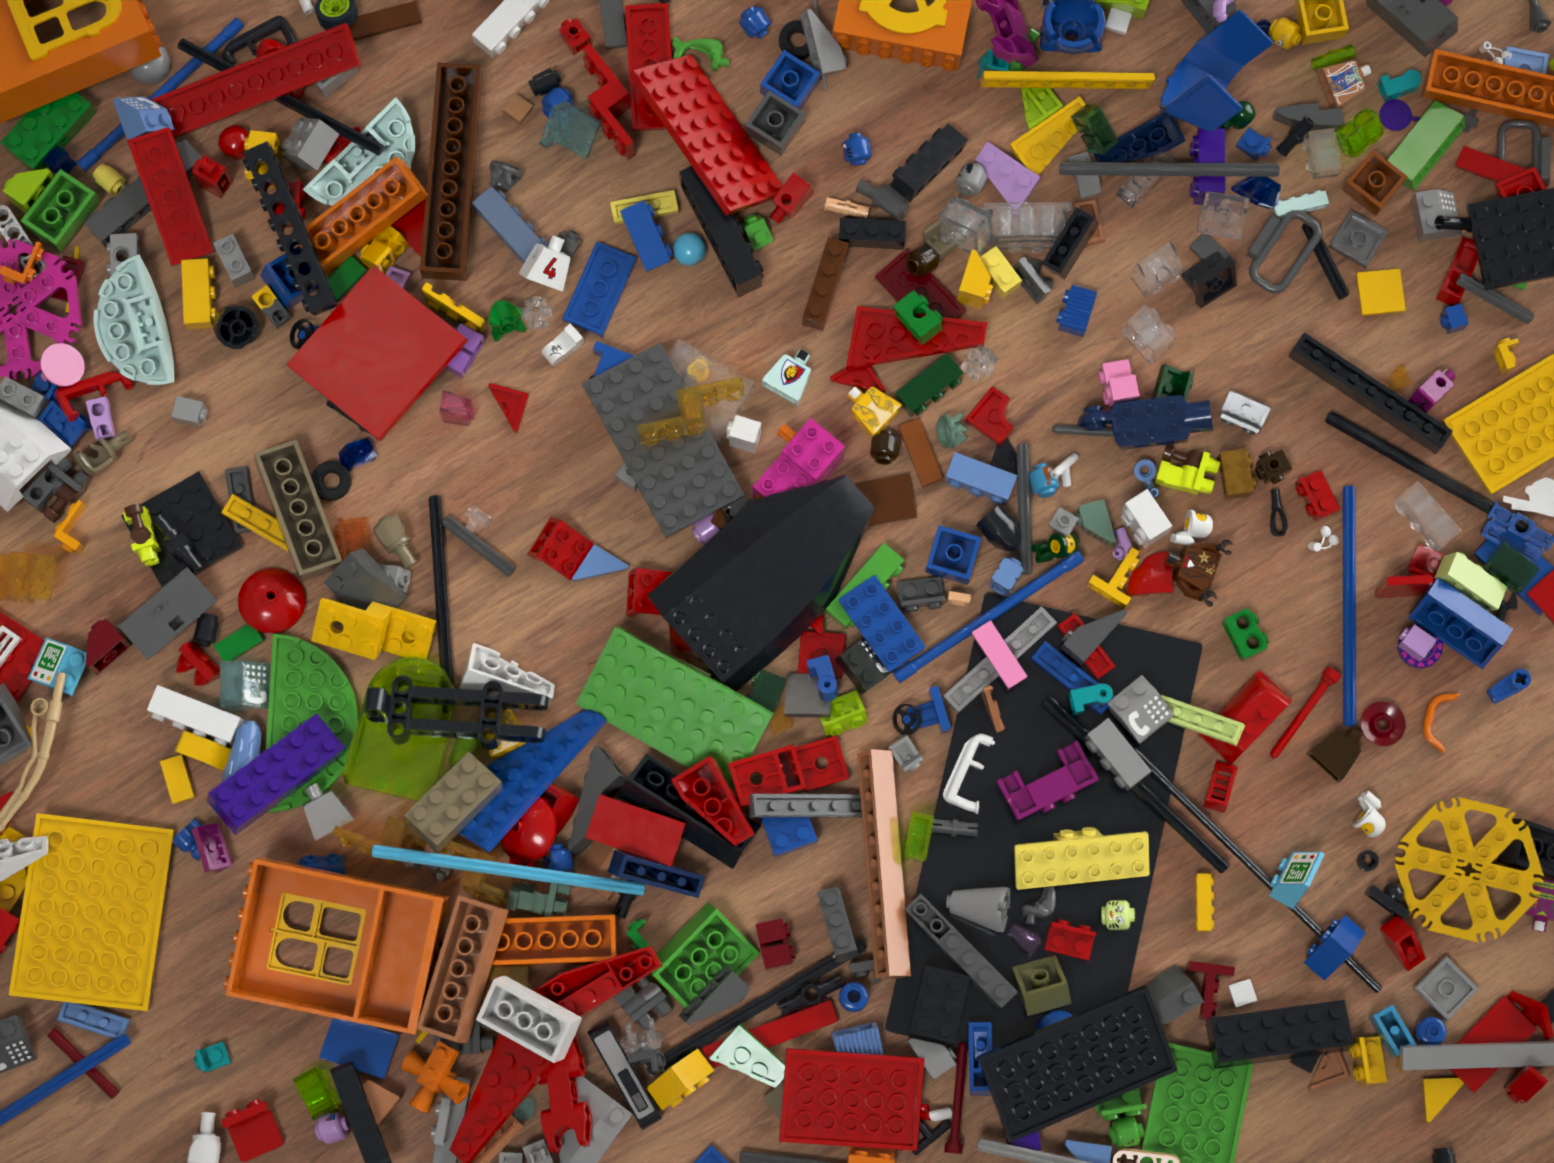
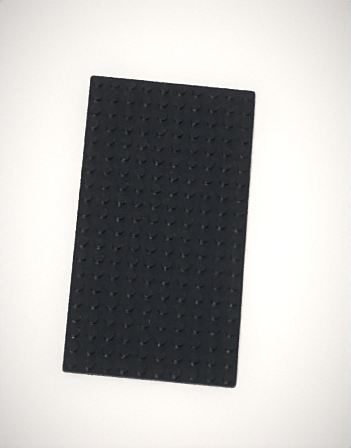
M986 594L983 599L980 615L1006 598ZM1020 602L993 620L992 623L1003 640H1005L1041 606ZM1043 607L1057 624L1017 660L1028 677L1009 690L1000 677L990 684L993 687L991 696L993 701H997L1001 714L1000 718L1005 729L996 733L981 693L961 712L957 713L933 818L950 821L958 819L959 822L978 823L977 837L965 835L952 837L951 834L931 833L930 829L915 898L922 894L1017 991L1018 988L1012 967L1056 955L1068 983L1072 1004L1052 1010H1063L1075 1015L1127 993L1129 990L1165 821L1132 789L1127 791L1125 788H1120L1115 782L1114 778L1116 776L1111 770L1107 771L1101 765L1100 759L1042 704L1048 695H1052L1073 715L1068 697L1070 690L1032 661L1031 658L1046 641L1097 683L1109 685L1113 690L1114 696H1117L1142 675L1157 690L1160 696L1163 695L1190 705L1202 645L1197 642L1118 624L1100 644L1116 667L1096 680L1084 663L1081 666L1061 648L1065 643L1062 641L1064 636L1057 628V625L1073 615V613ZM1078 615L1084 625L1098 620ZM975 639L966 675L986 657ZM1090 706L1084 707L1085 711L1082 714L1074 715L1090 732L1109 718L1115 727L1170 781H1174L1185 728L1166 722L1139 744L1111 714L1109 707L1102 715L1098 714ZM977 734H985L993 737L995 744L988 747L979 743L972 759L982 764L984 769L979 770L969 766L957 793L958 796L967 800L979 801L978 814H975V812L947 802L943 798V792L964 744ZM1078 741L1086 758L1095 770L1099 781L1075 793L1076 798L1064 803L1061 800L1055 803L1056 808L1046 813H1043L1041 810L1017 821L996 781L1018 771L1026 786L1062 768L1063 765L1056 753L1057 750ZM1149 774L1141 780L1164 803L1169 804L1171 793L1157 779ZM1093 827L1103 836L1144 831L1148 833L1149 876L1054 886L1056 892L1054 912L1046 919L1036 917L1034 925L1025 923L1027 915L1022 914V907L1024 905H1033L1041 899L1044 889L1043 887L1020 890L1016 888L1015 845L1053 841V833H1060L1064 829L1082 831V828ZM992 887L1010 888V909L1007 908L1006 916H1008V921L1004 932L994 931L951 914L950 909L946 908L948 894L952 895L954 890ZM1111 900H1126L1129 902L1130 908L1135 909V922H1131L1127 930H1109L1106 925L1102 924V906H1105ZM910 917L907 935L911 976L896 979L885 1025L886 1031L958 1048L959 1043L965 1042L968 1046L967 1051H969V1022H992L993 1050L1035 1032L1040 1018L1052 1011L1048 1010L1027 1016L1019 991L1000 1011L969 980L954 1045L909 1035V1028L925 965L965 975ZM1056 919L1070 922L1069 926L1078 928V925L1091 927V931L1096 932V936L1093 941L1089 961L1045 951L1044 947L1050 923H1056Z

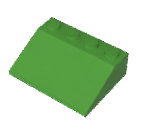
M707 902L660 950L657 956L663 966L651 973V975L686 1008L724 965L739 976L760 953L717 908Z

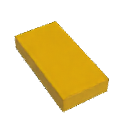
M183 755L160 761L172 804L175 805L194 799L195 795Z

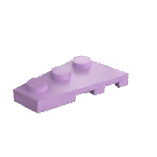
M987 141L975 160L984 168L989 179L1013 211L1018 214L1041 180V177Z

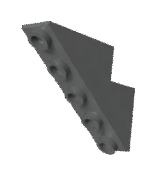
M597 745L594 746L590 753L589 768L584 776V787L579 796V807L577 815L573 820L572 835L567 844L568 850L577 855H580L594 842L585 837L599 794L612 797L623 787L627 776L608 752Z

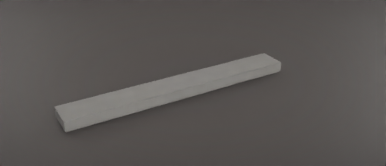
M1554 1041L1400 1046L1401 1070L1525 1067L1530 1065L1554 1066Z

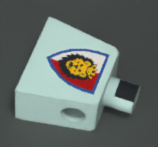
M801 349L798 350L794 358L784 354L762 379V386L799 406L811 376V369L805 365L810 355Z

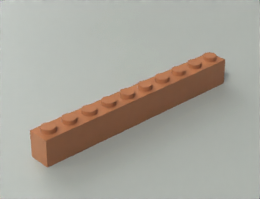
M870 749L857 753L875 979H900L911 976V964L909 959L906 911L904 910L905 895L894 762L891 750Z

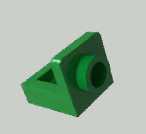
M644 918L640 921L635 919L627 927L629 931L626 934L632 940L630 946L634 950L650 946L638 933L647 924Z

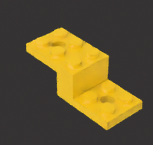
M322 598L319 602L311 641L372 660H376L380 653L385 651L425 664L428 659L436 620L374 601L366 610ZM333 622H341L343 630L335 629ZM404 632H412L415 636V639L408 640L404 636Z

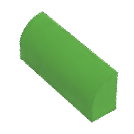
M1436 100L1387 160L1408 176L1403 186L1412 191L1417 189L1466 127L1464 115Z

